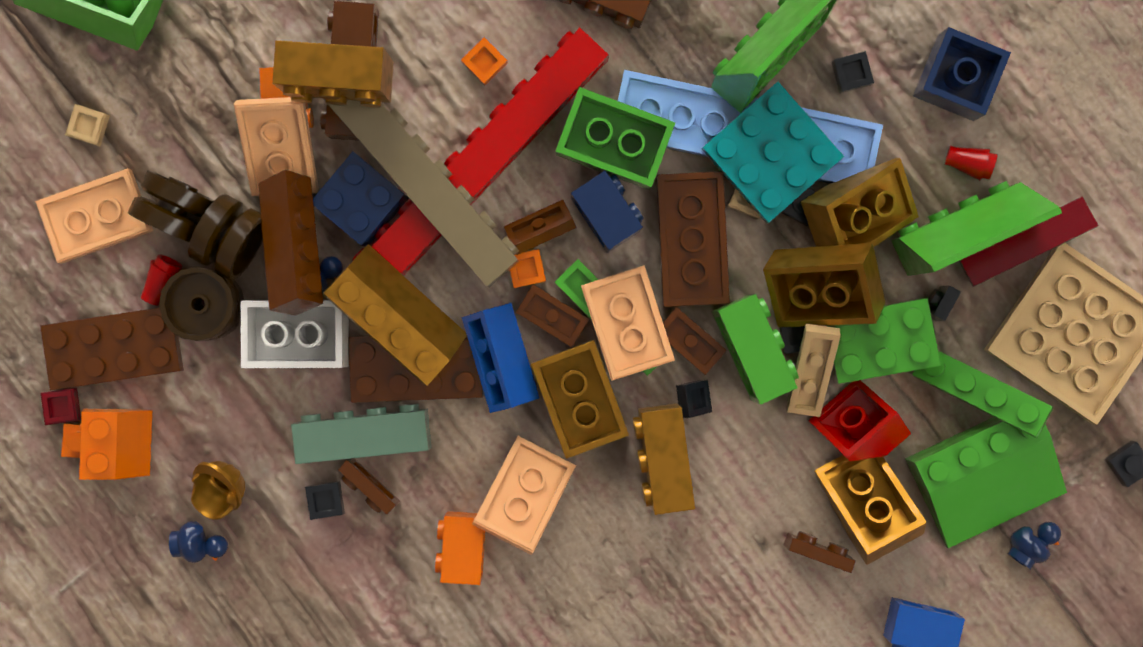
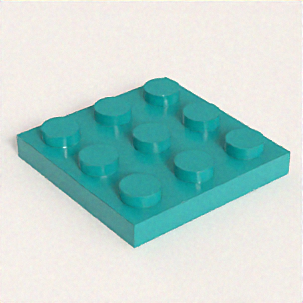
M779 81L702 147L704 153L766 223L774 219L844 157Z

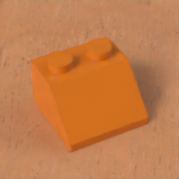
M83 409L81 414L79 480H117L150 476L153 410Z

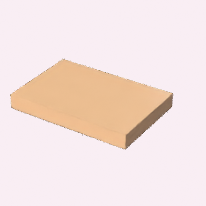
M291 97L236 100L234 108L251 196H259L258 183L283 170L311 177L312 193H317L319 186L305 103L291 101Z
M127 168L35 201L57 263L62 264L154 231L152 226L128 214L134 198L141 197L132 169Z
M645 265L581 285L611 381L675 361Z
M517 436L472 525L532 555L576 465Z

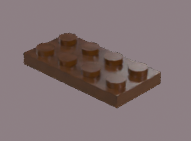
M721 171L657 174L663 307L730 304L724 174Z
M160 307L40 325L50 391L184 371L179 336L171 332L162 320Z
M370 336L348 337L351 403L483 398V388L467 337L451 360L428 386L422 384Z

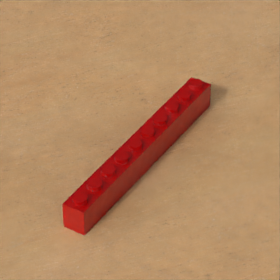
M580 27L574 34L568 31L558 42V51L552 57L544 56L534 68L537 73L529 81L523 79L511 92L514 97L506 105L500 103L490 113L489 118L491 121L483 130L477 127L466 139L468 145L461 153L458 151L453 152L444 162V165L453 174L448 178L453 186L457 189L462 185L475 199L470 205L483 194L576 96L579 87L583 88L608 62L609 54ZM411 199L399 209L398 214L400 217L392 225L386 223L376 233L375 237L378 240L371 246L403 276L442 237L441 233ZM362 248V249L354 256V258L352 259V261L359 255V253H360L364 248Z

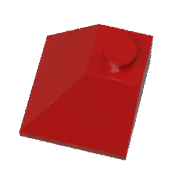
M861 380L851 382L822 408L820 417L813 416L808 420L849 461L887 456L911 435L900 415Z

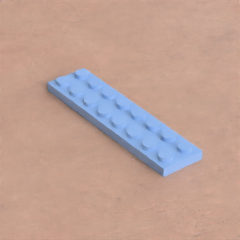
M624 70L618 101L675 122L666 147L668 149L708 157L702 150V147L741 114L712 88ZM755 98L743 111H745L758 98ZM802 108L844 156L818 181L834 183L875 166L883 129L882 124Z

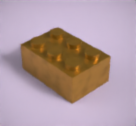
M275 40L272 84L279 88L283 95L291 96V101L312 103V98H324L327 104L347 105V100L360 101L361 106L378 108L381 107V102L391 103L394 62L384 47Z
M873 243L776 249L763 268L778 327H799L806 324L820 326L876 324L885 305V297Z
M594 340L531 363L566 459L629 436Z
M675 403L638 408V416L633 417L635 437L637 440L642 439L643 449L637 450L641 473L647 474L648 482H642L643 498L646 507L651 506L655 515L695 510L682 407Z

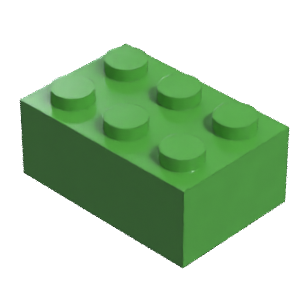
M579 87L557 145L556 156L599 172L606 171L610 176L615 174L618 179L650 190L675 122Z
M756 294L747 295L711 311L751 401L761 405L798 388L795 380L799 378L797 370L792 361H786L781 349L785 347L783 339L777 329L772 330L767 318L771 316V313L763 298L758 299Z
M928 297L884 305L876 324L827 325V327L840 328L841 337L834 360L838 384L941 366Z

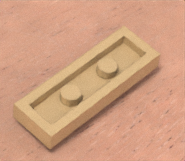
M813 324L805 325L796 363L799 378L795 380L798 388L789 393L787 413L820 417L841 337L840 328Z

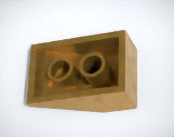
M894 158L829 184L801 201L816 247L873 243L875 247L919 217L901 158Z
M842 455L815 470V474L845 531L866 565L924 534L927 524L926 520L883 456L849 461Z

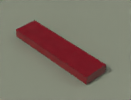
M1083 196L1060 207L1061 214L959 260L972 287L1097 228L1099 225Z

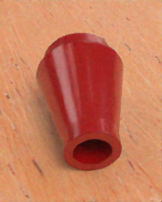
M950 146L944 165L951 166L979 181L982 178L990 180L998 154L991 153L990 149Z
M159 254L155 260H151L144 289L140 296L141 299L151 305L158 306L163 287L169 278L178 273L183 266L175 259Z

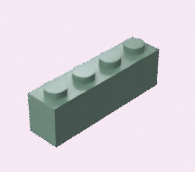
M419 403L400 405L398 412L389 413L386 412V407L366 409L367 415L354 416L353 410L333 412L334 418L321 419V414L300 416L301 422L291 424L295 464L428 451L432 448L428 408L419 409Z

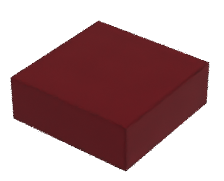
M77 388L40 393L45 425L81 420Z

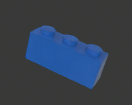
M512 303L462 317L489 412L493 413L539 399L540 397Z

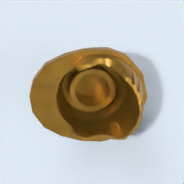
M221 461L201 462L195 467L191 480L194 483L191 503L200 514L212 520H219L240 507L245 492V481L240 470L236 469L232 464Z

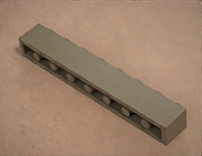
M347 100V105L328 104L487 287L490 288L519 262L514 256L519 252L517 247L507 236L501 240L494 233L493 229L497 226L496 223L484 210L478 214L470 204L475 199L462 185L457 189L448 180L453 174L440 159L435 163L432 162L425 154L430 150L428 145L418 134L411 137L405 131L404 127L408 123L395 108L389 112L382 103L381 107L378 108L361 106L360 101Z

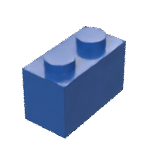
M892 597L883 636L892 643V647H959L965 619L955 611Z

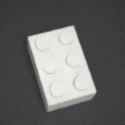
M323 300L322 305L296 316L269 311L268 301H241V368L349 367V318L331 301Z

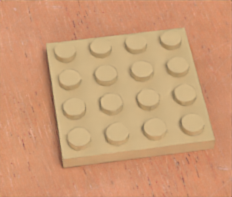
M1064 243L1052 249L984 351L1089 423L1098 425L1143 359V296Z

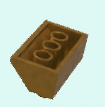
M369 244L323 293L329 301L426 386L451 360L467 337L466 332Z

